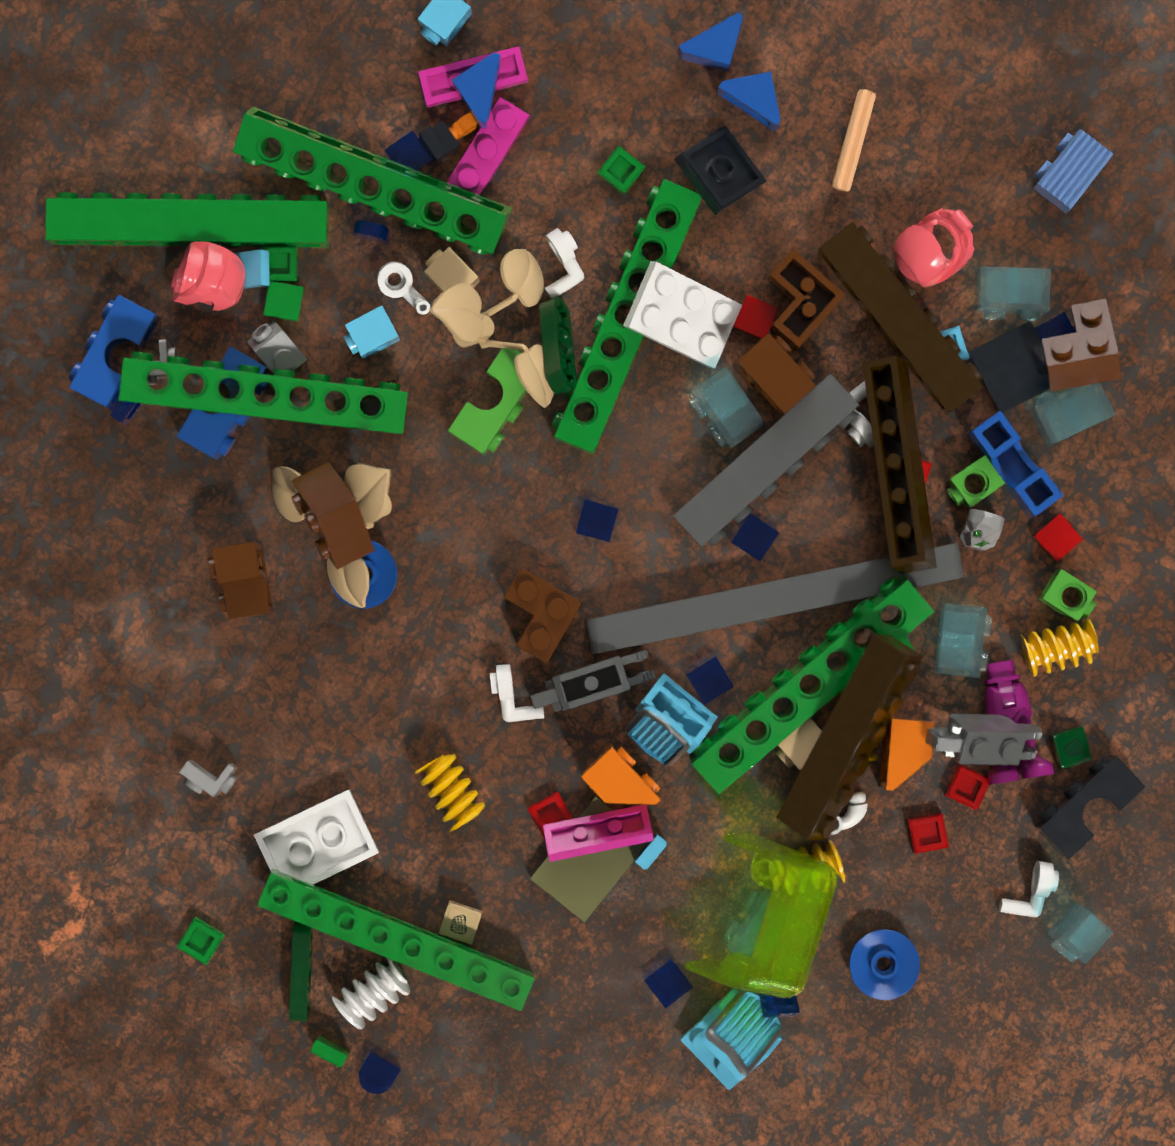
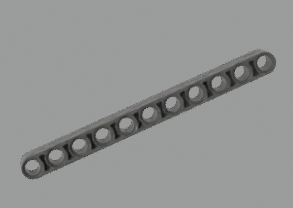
M958 543L934 548L937 568L903 575L914 588L964 578ZM890 557L584 620L591 655L877 596L881 593L879 591L880 586L886 580L893 576L898 578L902 573L891 568Z

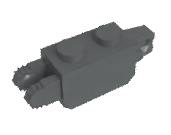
M647 649L622 658L616 656L553 677L552 680L545 682L547 691L530 696L534 709L552 704L554 712L562 709L566 711L630 689V686L656 678L654 670H647L627 679L623 665L644 661L649 657Z
M951 714L947 728L928 729L925 742L930 744L931 748L935 751H942L944 756L953 758L958 764L1019 765L1020 760L1035 759L1036 748L1025 744V741L1041 739L1043 731L1035 725L1015 723L1010 718L1002 715Z

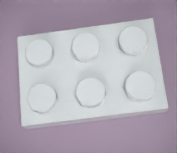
M651 261L623 326L708 368L715 369L742 304L658 262Z
M350 789L254 834L270 871L273 868L310 884L322 881L380 853Z

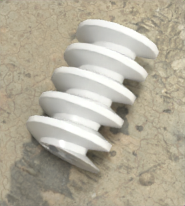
M387 958L388 967L379 962L375 963L378 974L375 976L366 970L364 975L367 983L365 984L354 979L355 992L352 993L345 987L342 988L341 991L344 997L342 1002L334 996L331 997L342 1016L356 1028L362 1030L365 1027L363 1016L370 1021L377 1018L375 1008L383 1013L387 1011L386 999L396 1004L399 1001L397 991L406 996L410 993L408 979L396 961Z

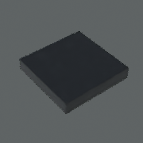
M726 126L683 151L674 159L715 216L767 182Z
M1031 320L968 352L972 364L983 378L981 382L997 412L1001 410L1004 413L1050 389L1044 361L1043 345Z

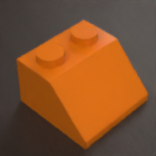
M890 718L885 727L886 734L883 738L879 787L885 790H895L932 758V752L935 750L931 748L930 744L925 742L928 729L935 728V722Z

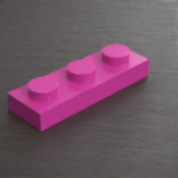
M520 46L494 52L501 55L495 91L528 83ZM490 54L419 71L427 108L461 100V97L453 87L452 79Z
M500 97L491 110L487 129L480 128L447 182L482 195L528 122L530 115Z
M646 804L543 825L550 862L654 841Z

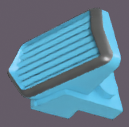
M663 673L635 710L638 713L625 730L627 735L644 752L665 766H672L685 752L690 754L699 746L718 717Z
M734 987L711 1007L701 1020L683 1034L680 1040L730 1090L761 1064L783 1040V1037L780 1035L782 1024L775 1005L770 998L750 990L738 991Z

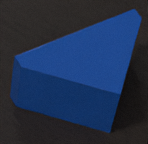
M736 13L679 45V57L682 60L728 72L742 25L743 17L741 13Z
M498 53L490 54L452 79L453 87L478 125L486 129L501 64V55Z
M771 71L721 82L717 91L719 96L772 131H776L781 119Z

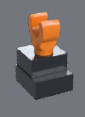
M469 112L452 124L450 128L443 121L434 127L429 126L419 133V141L434 164L438 166L459 151V144L456 140L476 130L478 123L471 112Z

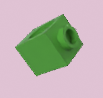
M984 455L948 479L947 483L950 488L947 489V492L958 507L963 504L965 509H969L1003 486L1005 482L986 455ZM968 475H975L981 481V489L977 494L969 493L965 489L964 481Z
M1063 569L1055 570L1038 600L1070 621L1076 622L1081 617L1086 619L1093 611L1097 603L1093 598L1097 591ZM1068 587L1073 588L1078 594V601L1073 607L1066 606L1062 601V593Z

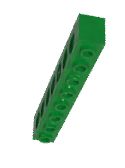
M252 107L244 113L233 148V152L241 155V159L246 163L257 166L262 163L274 168V173L285 178H293L295 176L303 179L310 188L319 191L331 190L338 193V197L343 201L357 204L359 201L371 206V210L376 214L382 216H390L392 214L400 217L407 226L416 229L428 228L435 231V235L440 239L449 242L461 241L468 244L470 250L485 255L488 252L493 254L496 251L512 211V207L256 107ZM268 138H275L279 141L281 145L280 153L270 149ZM301 150L308 151L313 156V165H307L301 160ZM333 163L341 164L345 168L346 178H340L335 175L332 169ZM365 176L374 177L378 181L379 190L369 189L365 184ZM397 189L407 190L412 198L411 203L402 202L397 196ZM432 201L440 203L444 208V215L437 216L433 214L429 203ZM468 214L473 216L477 222V228L466 227L462 222V215Z
M663 179L660 188L655 185L653 186L646 205L651 207L647 219L640 217L632 236L638 239L633 252L628 249L626 250L619 269L624 271L620 283L613 281L605 301L611 303L606 316L603 314L598 315L592 333L597 335L592 348L585 346L578 365L584 368L577 380V386L575 389L565 393L564 397L570 399L565 412L558 410L551 429L556 431L555 440L594 455L644 337L619 324L615 319V314L621 308L630 309L637 293L630 289L628 283L635 276H645L651 262L642 254L645 246L649 244L659 246L662 256L654 262H658L670 269L673 268L700 205L702 197L699 193ZM668 212L674 216L676 223L673 227L664 229L658 226L656 217L660 213ZM607 340H615L621 345L622 350L616 357H607L601 350L603 343ZM602 372L607 376L608 383L603 389L596 390L589 386L587 380L592 373ZM589 404L594 409L595 413L590 421L581 422L576 419L574 410L578 405Z
M132 352L131 358L123 357L119 401L403 434L408 392L400 391L401 384L380 382L379 388L365 387L366 380L344 378V384L330 383L329 375L309 373V380L295 378V371L274 369V375L272 376L259 374L260 367L239 365L238 371L224 370L225 363L203 360V367L188 365L189 359L168 356L167 363L153 361V354ZM154 370H162L168 376V384L162 390H153L148 385V375ZM190 374H197L204 381L203 390L195 395L188 394L183 388V381ZM227 378L234 379L239 385V393L232 399L222 397L218 391L220 382ZM260 383L270 384L275 391L273 400L268 403L257 401L254 396L255 387ZM303 387L309 392L310 400L306 406L296 407L290 402L289 395L293 388ZM337 391L343 395L345 403L340 411L333 412L326 407L325 397L329 392ZM367 395L374 396L379 401V410L373 416L365 415L360 409V402Z
M903 574L898 578L893 576L886 580L879 588L881 593L871 601L866 599L859 603L852 611L854 616L844 624L839 622L831 627L825 634L827 639L817 647L812 645L804 650L798 657L799 663L790 670L784 668L777 673L771 680L772 686L763 693L757 691L750 696L744 704L746 706L745 709L736 716L730 714L718 725L719 731L711 738L705 736L699 746L689 755L691 764L719 795L846 687L874 633L891 635L901 641L935 612ZM886 606H897L898 613L894 619L890 621L881 619V612ZM867 628L871 630V636L867 642L862 644L854 642V635L859 629ZM840 651L844 653V660L840 665H827V658L832 652ZM813 674L817 676V683L813 688L803 689L800 687V681L805 675ZM786 697L791 700L787 710L783 712L773 710V704L778 698ZM751 721H762L764 728L760 733L752 735L746 732V727ZM726 743H733L737 746L736 753L731 757H723L719 754L720 748Z
M273 868L257 906L519 1011H522L535 979L533 973Z

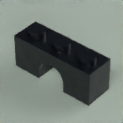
M1102 755L1096 759L1088 768L1091 773L1082 782L1078 779L1072 782L1063 791L1065 798L1057 806L1053 803L1048 805L1037 817L1040 822L1035 828L1066 859H1070L1095 836L1083 821V810L1089 801L1095 798H1103L1113 809L1121 811L1146 787L1115 755H1109L1107 758Z

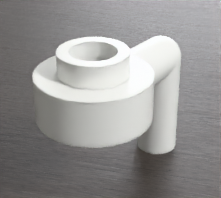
M558 228L545 235L553 253L568 274L544 288L550 299L558 297L584 279V273L575 259L574 250L578 248L576 242L567 230L562 233Z
M393 261L384 264L377 274V284L385 295L392 298L403 296L419 314L424 315L429 312L430 304L412 287V274L404 264ZM391 273L400 274L401 279L398 284L391 285L388 283V276Z
M865 381L849 392L857 403L867 397ZM855 408L854 411L858 416L850 422L852 428L848 430V433L859 447L866 444L869 448H872L874 442L871 424Z
M496 665V673H490L492 694L499 693L502 718L506 722L544 718L543 707L534 709L533 706L515 707L511 665Z
M1037 861L1035 863L1031 879L1032 894L1030 902L1001 898L999 912L1029 917L1040 916L1045 897L1048 898L1051 891L1055 892L1058 887L1059 872L1054 870L1053 863Z

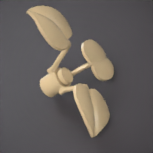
M513 249L504 255L500 265L502 281L506 288L512 292L510 297L489 310L480 313L482 302L479 294L470 285L461 283L441 293L430 307L429 312L446 325L453 334L455 342L461 347H468L479 343L482 349L495 347L520 351L521 354H518L514 361L517 376L531 397L540 406L545 408L550 404L554 392L549 387L546 379L543 346L536 344L528 349L524 344L489 340L494 333V323L490 316L515 302L517 298H519L524 306L532 307L540 301L543 295L544 278L538 262L526 249Z
M356 464L347 469L344 483L356 498L368 530L374 527L373 522L389 515L391 512L392 504L388 496L391 470L374 468L365 464ZM280 466L272 470L271 477L275 504L279 512L287 520L300 522L305 519L304 515L306 513L300 515L292 502L291 496L296 493L291 480L301 476V474L292 468ZM327 558V573L335 591L348 603L359 608L366 607V597L369 592V572L363 559L359 558L336 569L331 560Z

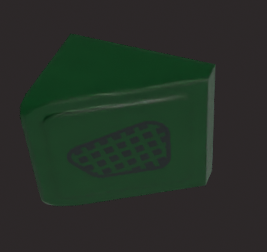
M1083 726L1049 735L1058 769L1069 768L1092 760Z

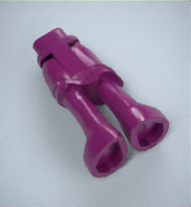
M1013 660L986 664L988 680L984 681V685L987 686L985 692L986 713L1008 717L1015 723L1031 724V704L1026 688L1022 682L1018 681L1021 679V676L1015 674ZM1034 739L1025 741V744L1036 748ZM1038 752L1035 759L1020 760L1019 762L1021 779L1054 774L1052 763L1041 758ZM994 765L988 771L989 785L1020 780L1016 765Z

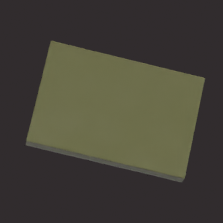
M595 796L578 818L614 810ZM649 842L550 862L549 856H547L530 879L585 923Z

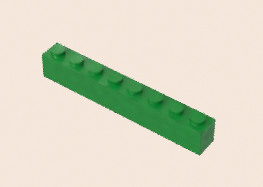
M59 192L56 194V198H46V240L52 245L189 246L191 242H210L222 247L297 246L298 248H329L330 206L327 201H321L322 197L318 195H302L300 201L287 200L285 195H266V200H252L251 195L233 194L231 195V200H217V195L197 194L196 199H182L181 194L165 193L161 194V199H147V194L128 193L126 194V199H112L113 195L110 193H92L91 198H78L77 193Z

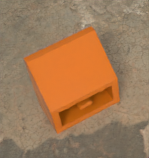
M611 745L581 774V778L605 803L656 805L661 800L657 794L661 789L659 785L646 772L640 776L632 768L636 761L622 746L616 751Z

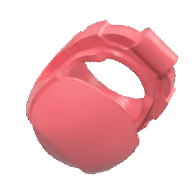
M941 208L925 216V219L917 225L907 227L899 235L893 251L896 255L898 268L907 279L920 284L922 287H930L947 280L967 264L975 249L971 232L973 225L960 209L953 211ZM939 224L946 227L954 238L955 246L951 260L943 255L942 249L933 235L934 225Z
M191 242L183 253L179 267L174 269L170 290L173 291L172 301L183 305L201 302L211 305L212 311L224 310L236 305L242 296L246 272L244 264L235 253L222 246L210 242Z

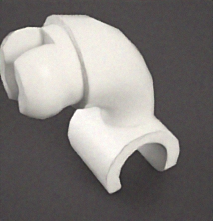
M864 792L853 793L849 806H847V812L842 817L837 816V825L831 835L853 827L864 818L868 806Z

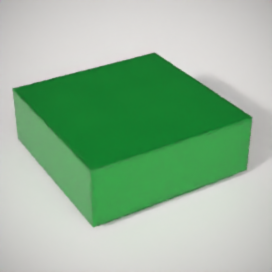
M618 145L597 171V175L621 194L625 195L646 169V166Z
M262 246V250L269 251V281L298 282V247Z
M269 281L263 315L270 318L299 322L305 288L303 286Z
M196 916L177 945V948L207 965L226 934Z
M321 1035L318 1036L310 1050L314 1055L339 1068L343 1066L350 1053L349 1050Z

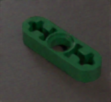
M555 297L540 304L539 314L546 379L551 390L555 394H561L576 388L577 376L569 309L562 298Z
M294 921L292 937L290 1022H308L311 995L313 928Z

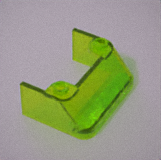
M749 832L726 834L724 841L755 853L751 864L752 876L759 885L772 891L751 956L735 952L728 954L722 962L711 958L686 962L685 969L734 989L780 998L797 996L806 985L837 885V873L833 866L825 861Z

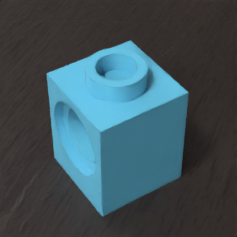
M432 0L418 18L419 26L422 28L420 34L434 45L441 42L448 47L472 16L471 6L463 0Z
M382 305L345 324L349 333L343 337L353 355L359 352L363 359L400 341Z

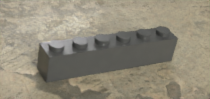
M829 374L673 516L701 547L707 542L713 547L727 534L723 529L724 526L732 519L737 523L742 521L754 510L749 505L754 499L760 495L765 500L779 487L776 480L784 472L791 476L806 463L801 458L811 448L817 453L832 439L828 433L835 426L839 425L844 429L858 416L854 409L859 404L836 378Z

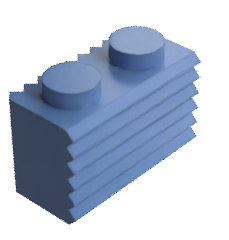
M1079 129L1074 136L1067 133L1055 148L1060 153L1053 163L1046 160L1034 175L1039 181L1033 189L1064 213H1068L1113 155L1111 151L1082 129Z

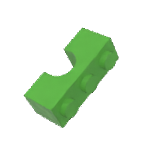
M502 348L487 370V375L497 381L503 388L501 402L489 410L479 409L466 402L448 430L451 435L483 456L486 455L488 450L493 453L497 450L505 437L501 430L507 421L513 424L524 408L520 401L527 391L517 376L514 363L515 357L521 354L518 350Z

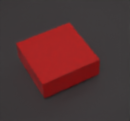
M747 294L733 328L761 340L768 334L779 308Z
M1061 513L1057 514L1032 536L1055 563L1083 540Z
M958 764L944 796L977 811L989 787L988 778Z
M558 791L527 808L544 839L543 825L573 819Z
M943 813L907 819L914 854L949 848Z

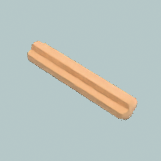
M860 89L856 95L832 187L837 190L849 191L852 186L876 94L872 91Z

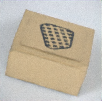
M450 900L439 934L472 945L483 911Z

